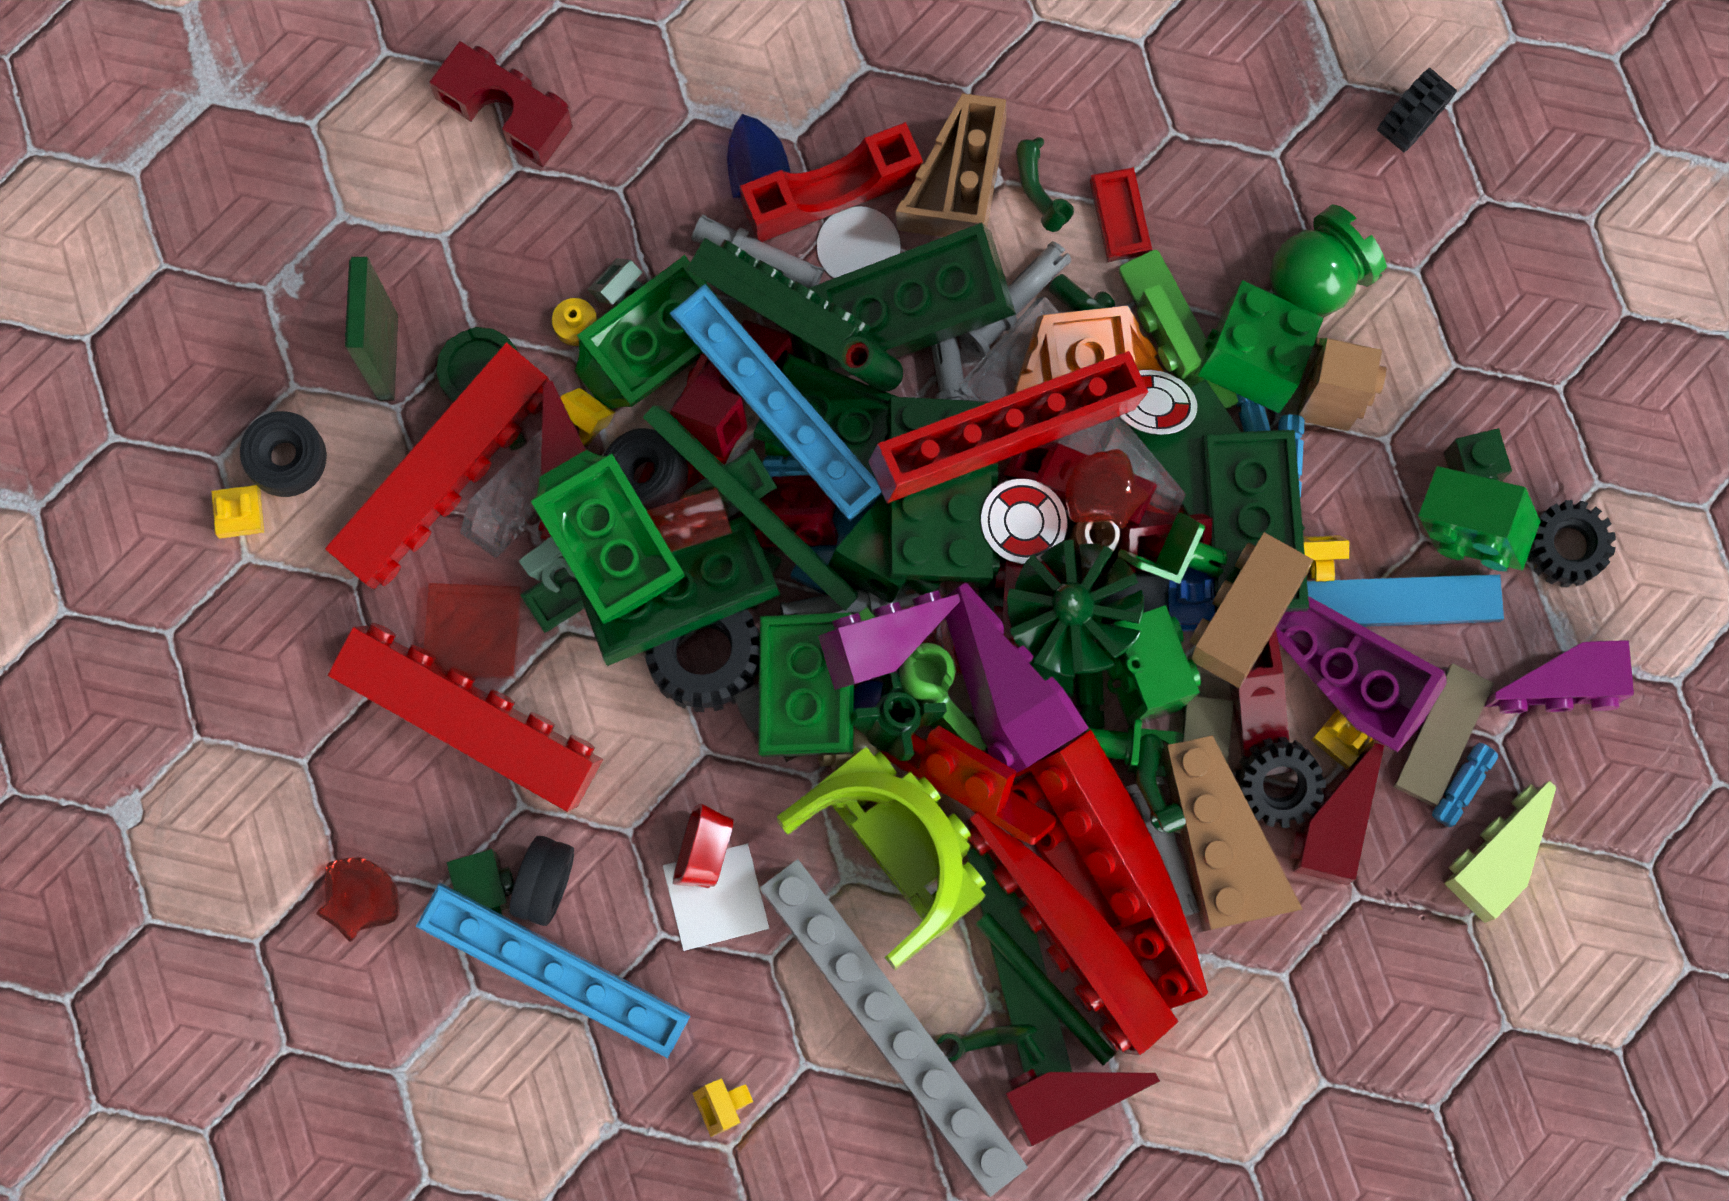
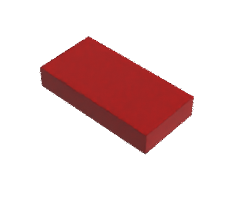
M1134 167L1091 175L1089 181L1107 262L1140 257L1152 251Z

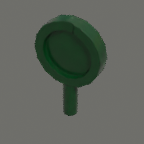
M474 327L458 333L446 342L438 355L436 372L442 391L452 403L506 342L518 351L506 335L492 328ZM522 431L509 446L511 450H517L526 445L527 441Z

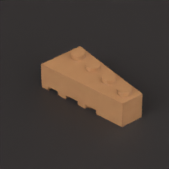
M1213 735L1164 747L1162 761L1172 803L1179 805L1186 820L1184 827L1180 829V837L1194 896L1200 910L1198 913L1203 932L1303 910Z

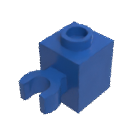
M1187 567L1180 584L1169 580L1167 609L1170 617L1175 616L1178 619L1182 631L1194 632L1202 618L1211 622L1215 615V605L1212 604L1215 598L1214 578Z

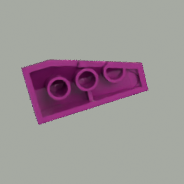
M966 582L944 597L959 594L961 600L946 616V620L980 735L988 748V755L1019 772L1089 729L1060 684L1053 677L1045 681L1029 664L1033 659V655L1024 645L1017 648L1003 635L1004 626L1002 621Z
M1308 596L1309 609L1307 611L1285 612L1276 626L1278 643L1356 730L1398 752L1424 722L1446 686L1445 671Z

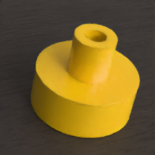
M570 298L562 301L555 308L552 315V325L557 337L563 343L571 346H579L577 335L598 320L591 304L580 298Z

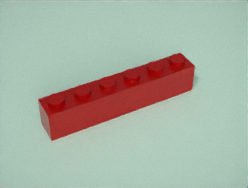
M506 342L327 545L325 550L370 588L375 590L379 584L386 586L401 569V565L398 562L410 549L415 552L423 546L432 533L428 528L440 515L446 517L458 506L462 499L459 493L470 480L476 483L487 473L492 465L489 459L501 446L503 449H506L516 440L522 430L519 426L520 423L530 412L536 415L543 409V384L549 382V378Z
M1130 351L878 443L868 462L886 502L889 503L1134 411L1149 391Z
M371 623L370 627L366 625L352 628L327 676L564 811L568 812L579 806L603 761L601 757L593 753L595 747L591 743L575 735H570L569 739L553 731L555 724L549 719L534 712H530L529 716H526L513 708L515 701L510 697L495 690H490L488 694L473 686L475 678L454 667H451L449 671L434 663L436 657L432 653L415 645H411L408 649L394 641L397 635L380 624Z

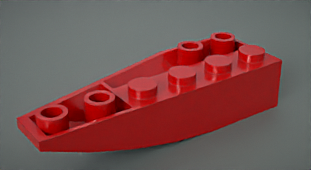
M1092 730L1076 736L1032 765L1017 772L1011 791L1055 816L1057 819L1054 828L1035 843L1046 863L1059 872L1093 905L1116 932L1170 1009L1205 997L1208 994L1195 944L1167 869L1136 805Z
M976 813L966 821L971 828L969 830L971 836L968 837V840L980 856L987 852L998 868L992 871V874L1004 892L1009 895L1014 891L1025 907L1019 910L1021 917L1034 934L1040 930L1051 945L1046 949L1049 958L1061 973L1068 969L1078 984L1073 988V992L1088 1012L1092 1010L1094 1012L1097 1011L1105 1025L1100 1028V1031L1114 1051L1117 1052L1120 1049L1121 1052L1126 1054L1141 1055L1179 1022L1125 943L1093 905L1059 872L1019 840L980 814Z

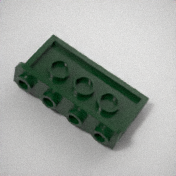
M891 396L888 401V440L989 402ZM997 462L888 503L890 579L974 582L975 588H986L993 579V576L998 575L1000 555L987 542L981 525L983 505L988 495L992 492V488H996Z

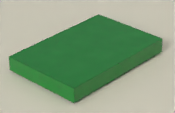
M850 612L760 616L758 755L762 757L853 754V723L851 715L854 712V685L834 690L818 638L819 635L834 630L832 621L853 615Z

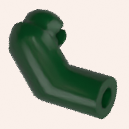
M1064 274L1055 277L1049 286L1050 293L1073 311L1115 307V301L1108 293L1100 291L1092 298Z

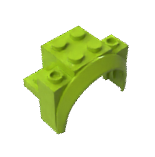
M865 747L776 817L780 827L789 835L813 815L831 805L923 920L918 927L884 957L891 967L896 970L935 938L941 937L952 928L956 921L979 904L986 896L981 890L986 883L969 862L962 866V859L967 856L970 848L968 837L971 834L954 813L949 817L944 814L938 806V801L941 797L933 785L924 776L917 780L911 772L902 779L894 776L897 772L880 751L873 756L869 749ZM866 801L878 803L866 813L861 808L867 803ZM937 880V890L930 894L926 888Z

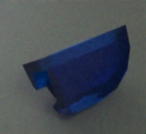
M742 114L733 127L727 152L728 176L733 198H741L740 186L780 170L791 173L782 142L772 129L757 118Z

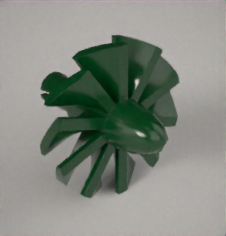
M1065 540L1054 545L1040 556L1063 584H1060L1033 554L1023 565L1015 588H1009L1007 607L1011 625L1010 632L1019 647L1024 645L1033 655V663H1037L1058 675L1075 677L1074 673H1094L1111 668L1115 664L1094 640L1098 639L1114 658H1117L1136 642L1141 633L1140 630L1102 622V617L1139 624L1144 611L1142 589L1108 605L1099 606L1103 598L1138 583V579L1131 567L1118 557L1100 588L1092 592L1091 588L1113 553V550L1105 545L1094 543L1079 544L1082 584L1077 583L1074 540Z

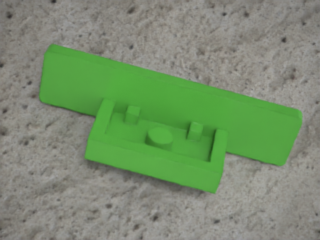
M1153 250L1121 265L1119 274L1138 308L1137 313L1143 328L1147 333L1152 334L1159 347L1158 353L1167 371H1172L1173 375L1182 380L1189 388L1203 381L1204 378L1199 377L1198 373L1208 350V347L1204 346L1207 339L1160 252ZM1207 380L1226 410L1237 405L1236 393Z

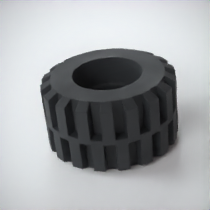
M748 610L739 611L701 627L712 628L722 632L729 639L731 645V655L723 667L713 673L705 675L693 674L680 666L676 651L680 641L687 634L646 650L645 659L654 683L658 685L661 693L667 699L670 697L677 706L684 709L686 706L693 707L695 712H704L705 708L711 707L714 708V711L724 709L723 704L730 701L732 704H735L741 700V694L745 690L750 691L754 685L753 679L755 675H759L760 636L753 617Z

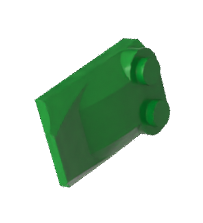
M685 255L577 335L579 339V356L574 371L593 396L610 409L633 407L698 360L701 354H703L670 314L704 284L713 292L705 280L687 270L690 261Z
M585 450L539 477L538 491L535 498L531 500V503L603 624L631 612L665 592L685 576L613 454L601 456Z

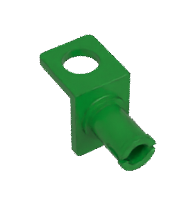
M1183 513L1177 514L1156 562L1122 549L1118 553L1119 557L1135 567L1179 584L1187 567L1216 578L1223 573L1224 569L1214 566L1210 560L1223 565H1227L1228 560L1225 550L1199 542L1205 526Z
M1135 719L1132 727L1128 728L1127 732L1092 729L1091 727H1088L1089 729L1085 731L1092 730L1107 758L1124 759V764H1127V773L1136 774V766H1138L1140 739L1145 734H1155L1168 745L1183 742V734L1181 732L1142 728V720ZM1158 766L1157 777H1166L1164 766Z

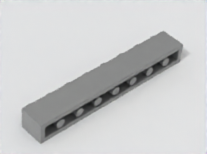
M799 859L760 887L762 894L986 1196L991 1197L1025 1171L1028 1166Z

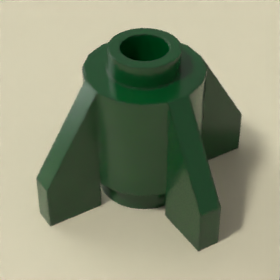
M898 668L895 672L884 675L881 697L876 706L855 709L851 718L853 725L866 736L871 745L878 750L889 753L899 761H908L914 755L911 739L913 733L917 729L941 719L947 712L946 703L923 704L920 708L912 696L899 692L902 689Z

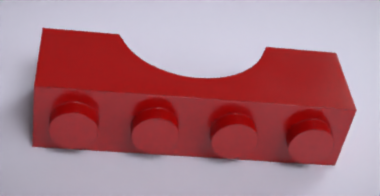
M904 122L865 137L849 154L819 169L803 173H788L780 170L740 186L741 202L756 239L763 242L913 184L916 179L915 176L923 164V160L907 123Z

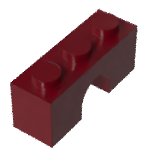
M459 41L429 81L435 99L470 122L488 104L503 103L513 109L512 114L502 127L506 144L543 168L573 127L567 103L552 92L548 91L544 95L533 88L530 79L520 71L512 68L508 72L496 64V59L484 48L475 46L472 49Z
M748 320L742 322L741 326L781 370L788 354L794 355L790 336ZM711 362L702 367L696 380L683 395L676 399L670 410L671 415L713 455L723 459L748 429L741 396H738L739 394Z

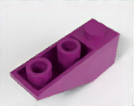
M938 590L912 598L914 607L902 610L900 602H895L873 609L875 618L861 621L860 614L856 613L832 621L834 630L819 635L818 638L834 690L895 672L961 601L959 594L941 599Z
M1629 640L1582 642L1489 696L1485 707H1499L1502 714L1527 712L1528 706L1545 705L1546 712L1574 710L1573 704H1591V710L1593 711L1620 708L1619 703L1634 695Z

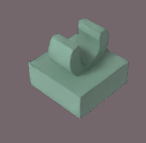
M616 258L587 290L598 302L612 304L615 307L624 300L625 292L628 289H632L635 292L644 285L639 281H635L643 272L631 260Z
M552 537L519 560L529 576L539 581L542 580L543 584L553 592L557 593L561 590L554 580V574L558 569L566 568L569 575L576 579Z

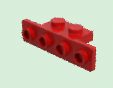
M937 726L928 734L927 741L913 733L911 739L914 755L908 761H899L889 753L881 751L887 760L894 763L898 768L909 773L911 772L919 779L924 776L938 792L948 795L971 809L975 814H980L1010 832L1015 838L1023 840L1030 845L1037 843L1055 826L1057 820L1055 816L1011 791L1016 770L941 726Z

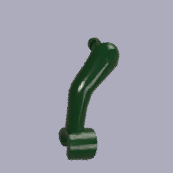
M1036 137L1033 141L1029 139L1021 140L1017 145L1016 157L1023 191L1042 213L1041 223L1047 231L1057 232L1071 219L1074 214V207L1063 199L1053 201L1040 184L1038 161L1040 158V148L1044 145V139Z
M1145 734L1140 739L1138 766H1136L1135 774L1136 784L1151 812L1150 820L1152 826L1157 831L1171 833L1183 828L1186 820L1178 804L1165 805L1157 787L1156 772L1163 755V742L1155 734Z
M1031 1024L998 1026L964 1036L957 1032H949L942 1035L937 1041V1045H939L946 1039L951 1038L958 1043V1053L948 1059L949 1062L960 1059L965 1052L1007 1044L1016 1045L1022 1040L1033 1056L1034 1062L1038 1064L1045 1059V1055L1039 1050L1031 1037V1034L1038 1031Z

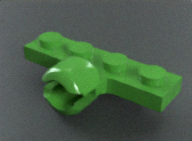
M867 607L859 613L861 621L875 618ZM930 642L921 643L899 667L902 689L899 692L912 696L920 708L923 704L946 703L947 712L944 716L925 726L930 725L933 729L941 726L985 752L987 746L981 738L980 731L953 703L947 691L953 683L956 672L954 660L949 652L940 645Z

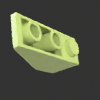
M1550 781L1537 788L1532 784L1528 785L1511 802L1517 809L1506 820L1498 816L1483 830L1480 836L1485 842L1474 853L1467 848L1448 867L1454 874L1444 884L1484 923L1496 919L1528 886L1556 791V786Z

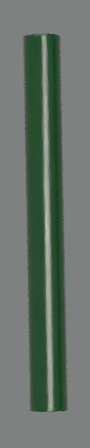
M989 912L975 924L978 929L1102 1066L1115 1056L1116 1052Z

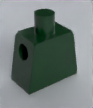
M883 494L835 549L828 563L844 579L890 603L898 597L907 585L921 596L937 591L944 582L889 578L888 503Z

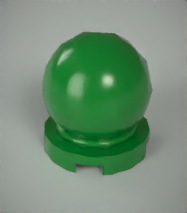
M1331 204L1314 217V230H1304L1284 241L1272 260L1269 276L1274 295L1324 318L1343 308L1355 294L1357 284L1368 287L1375 283L1382 276L1380 273L1387 269V264L1375 238L1370 235L1364 240L1360 233L1350 224L1356 217L1342 206Z

